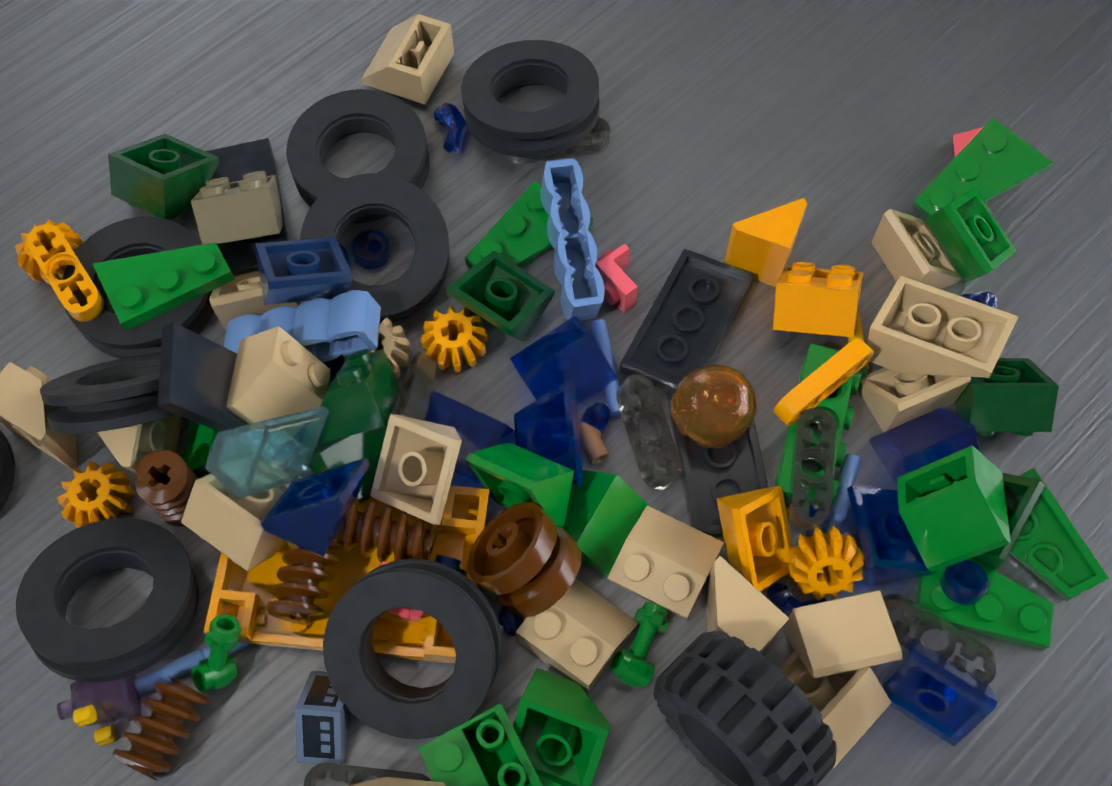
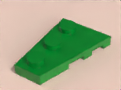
M992 118L915 199L914 206L929 217L973 188H976L986 203L998 195L1020 186L1023 181L1032 176L1040 175L1052 168L1053 162L1003 124Z
M534 181L465 257L466 265L469 268L474 267L492 251H495L523 269L533 263V258L553 248L547 235L549 215L541 202V185ZM591 217L588 230L593 227V218Z
M216 242L93 263L109 301L125 331L235 280Z
M1035 468L1019 475L1039 480L1045 485ZM1045 485L1009 554L1064 600L1068 601L1105 582L1109 577Z
M921 557L913 619L1041 650L1050 647L1054 604L973 558L931 572L927 569ZM953 571H963L970 574L979 584V595L972 601L955 599L946 590V576ZM967 575L962 577V580L966 583L971 581ZM954 583L952 585V591L956 596L965 597L968 594V589L964 584Z

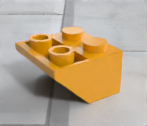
M793 262L792 266H786L776 283L773 330L854 338L864 272H856L855 267L850 265H833L831 269H818L811 262Z

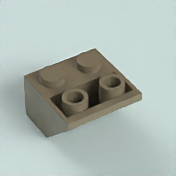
M256 171L244 174V180L229 183L228 177L206 181V186L200 188V191L191 200L202 245L215 242L221 244L280 233L283 227L277 176H266L265 171Z

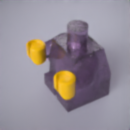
M134 674L108 682L89 683L75 681L70 685L71 699L57 704V713L60 720L63 721L73 717L74 723L78 724L77 726L79 727L99 725L101 728L96 729L94 732L95 742L101 747L114 743L117 740V732L114 725L117 719L126 718L130 722L133 721L135 715L142 716L140 694L134 683L138 678Z

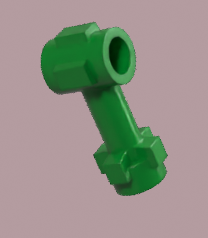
M645 602L642 608L637 609L634 619L639 622L640 627L630 651L621 648L612 661L611 672L618 675L617 680L630 687H646L654 674L655 665L647 661L646 657L656 632L665 633L669 624L666 621L669 612L662 606Z
M218 615L210 622V632H207L205 642L211 648L209 658L199 661L198 665L194 666L191 671L193 683L200 692L210 689L217 690L230 685L231 680L237 677L235 661L228 655V652L236 648L241 627L239 621L231 615Z

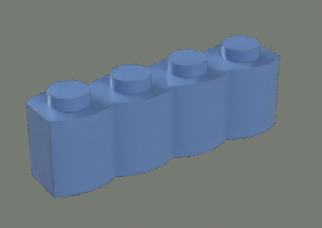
M574 158L547 161L540 191L542 205L549 215L547 235L555 249L553 259L554 272L559 283L562 285L560 306L565 318L569 322L596 319L604 298L603 279L595 267L597 246L592 234L588 231L590 210L585 198L581 194L583 174L578 162Z
M351 290L334 297L332 300L315 298L297 307L280 306L262 315L245 314L227 323L223 347L237 353L241 339L280 326L321 362L333 360L340 355H350L363 349H368L370 352L376 349L378 344L381 307L369 292Z

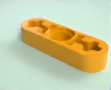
M42 224L33 228L26 239L27 247L62 305L75 320L86 322L98 317L103 311L104 299L60 229L51 224ZM49 239L58 252L53 256L48 253L43 244ZM62 266H75V272L70 278L65 280L55 278L56 272ZM79 288L88 301V304L82 307L73 291Z
M859 337L855 338L788 392L774 407L773 413L787 427L794 425L856 374L871 359L874 351Z

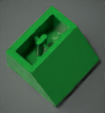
M969 446L897 478L899 513L927 569L931 572L1011 543L1002 471L974 446Z
M501 703L418 747L433 781L443 782L446 786H543Z

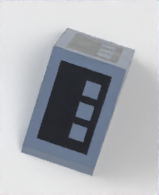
M311 671L296 704L297 762L344 766L351 712L337 696L327 672Z

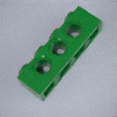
M810 343L803 360L798 384L839 352V350ZM858 371L832 393L835 398H825L798 422L788 427L774 485L782 486L786 508L805 513L809 509V514L819 516L826 504L833 505L839 485L838 480L832 479L835 466L841 467L847 446L846 443L840 442L842 430H849L854 413V407L848 406L850 394L855 395L857 393L862 372ZM810 425L823 427L827 434L820 435L815 433ZM811 461L818 466L820 471L810 472L803 467L801 462Z

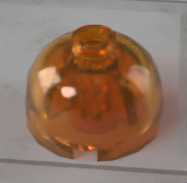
M708 364L691 371L679 383L671 400L672 416L679 431L685 437L689 435L693 440L699 442L697 443L698 445L705 448H721L738 440L753 424L757 411L756 394L749 380L738 370L725 364Z

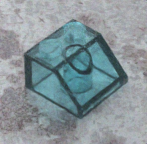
M323 406L218 432L212 444L206 469L239 499L303 480L329 410Z

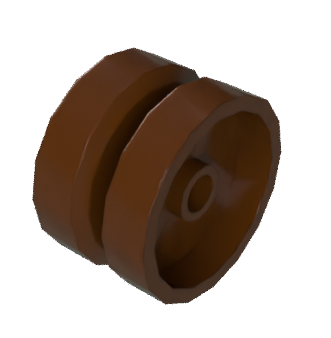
M531 502L518 503L499 513L486 525L475 540L469 553L467 569L471 578L485 591L495 595L496 600L509 612L520 618L533 617L552 607L565 595L573 584L581 566V549L577 542L563 528L555 525L553 519L539 505Z

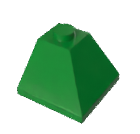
M536 667L521 696L513 728L543 786L592 785L611 724L579 683Z

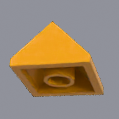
M805 198L733 223L724 263L755 274L754 280L776 287V283L786 267L808 204Z
M773 486L717 498L728 563L760 592L790 572L788 568L790 565L789 561H791L789 556L790 547L793 545L782 486Z

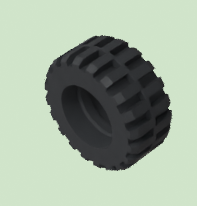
M721 631L700 634L656 678L653 695L660 712L666 717V722L678 734L679 739L686 748L693 752L696 756L695 758L704 767L706 766L723 785L817 786L835 766L837 745L832 739L833 733L829 725L822 721V715L816 706L811 705L805 697L806 694L797 684L794 685L785 676L786 673L776 664L772 665L764 658L761 652L754 647L746 646L743 640L735 636L729 637L727 633Z

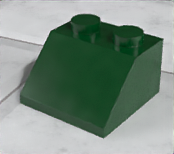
M162 134L108 154L111 195L155 217L168 220L175 219L178 215L193 209L191 200L197 195L200 188L206 186L205 182L213 176L219 165V157L170 135Z
M363 349L346 357L345 363L340 371L337 372L334 381L326 392L304 441L307 448L386 425L401 390L384 349L371 353L368 349Z
M999 358L990 378L970 377V383L954 403L956 417L968 432L975 435L991 436L995 432H1011L1019 436H1033L1035 432H1052L1059 385L1029 358Z

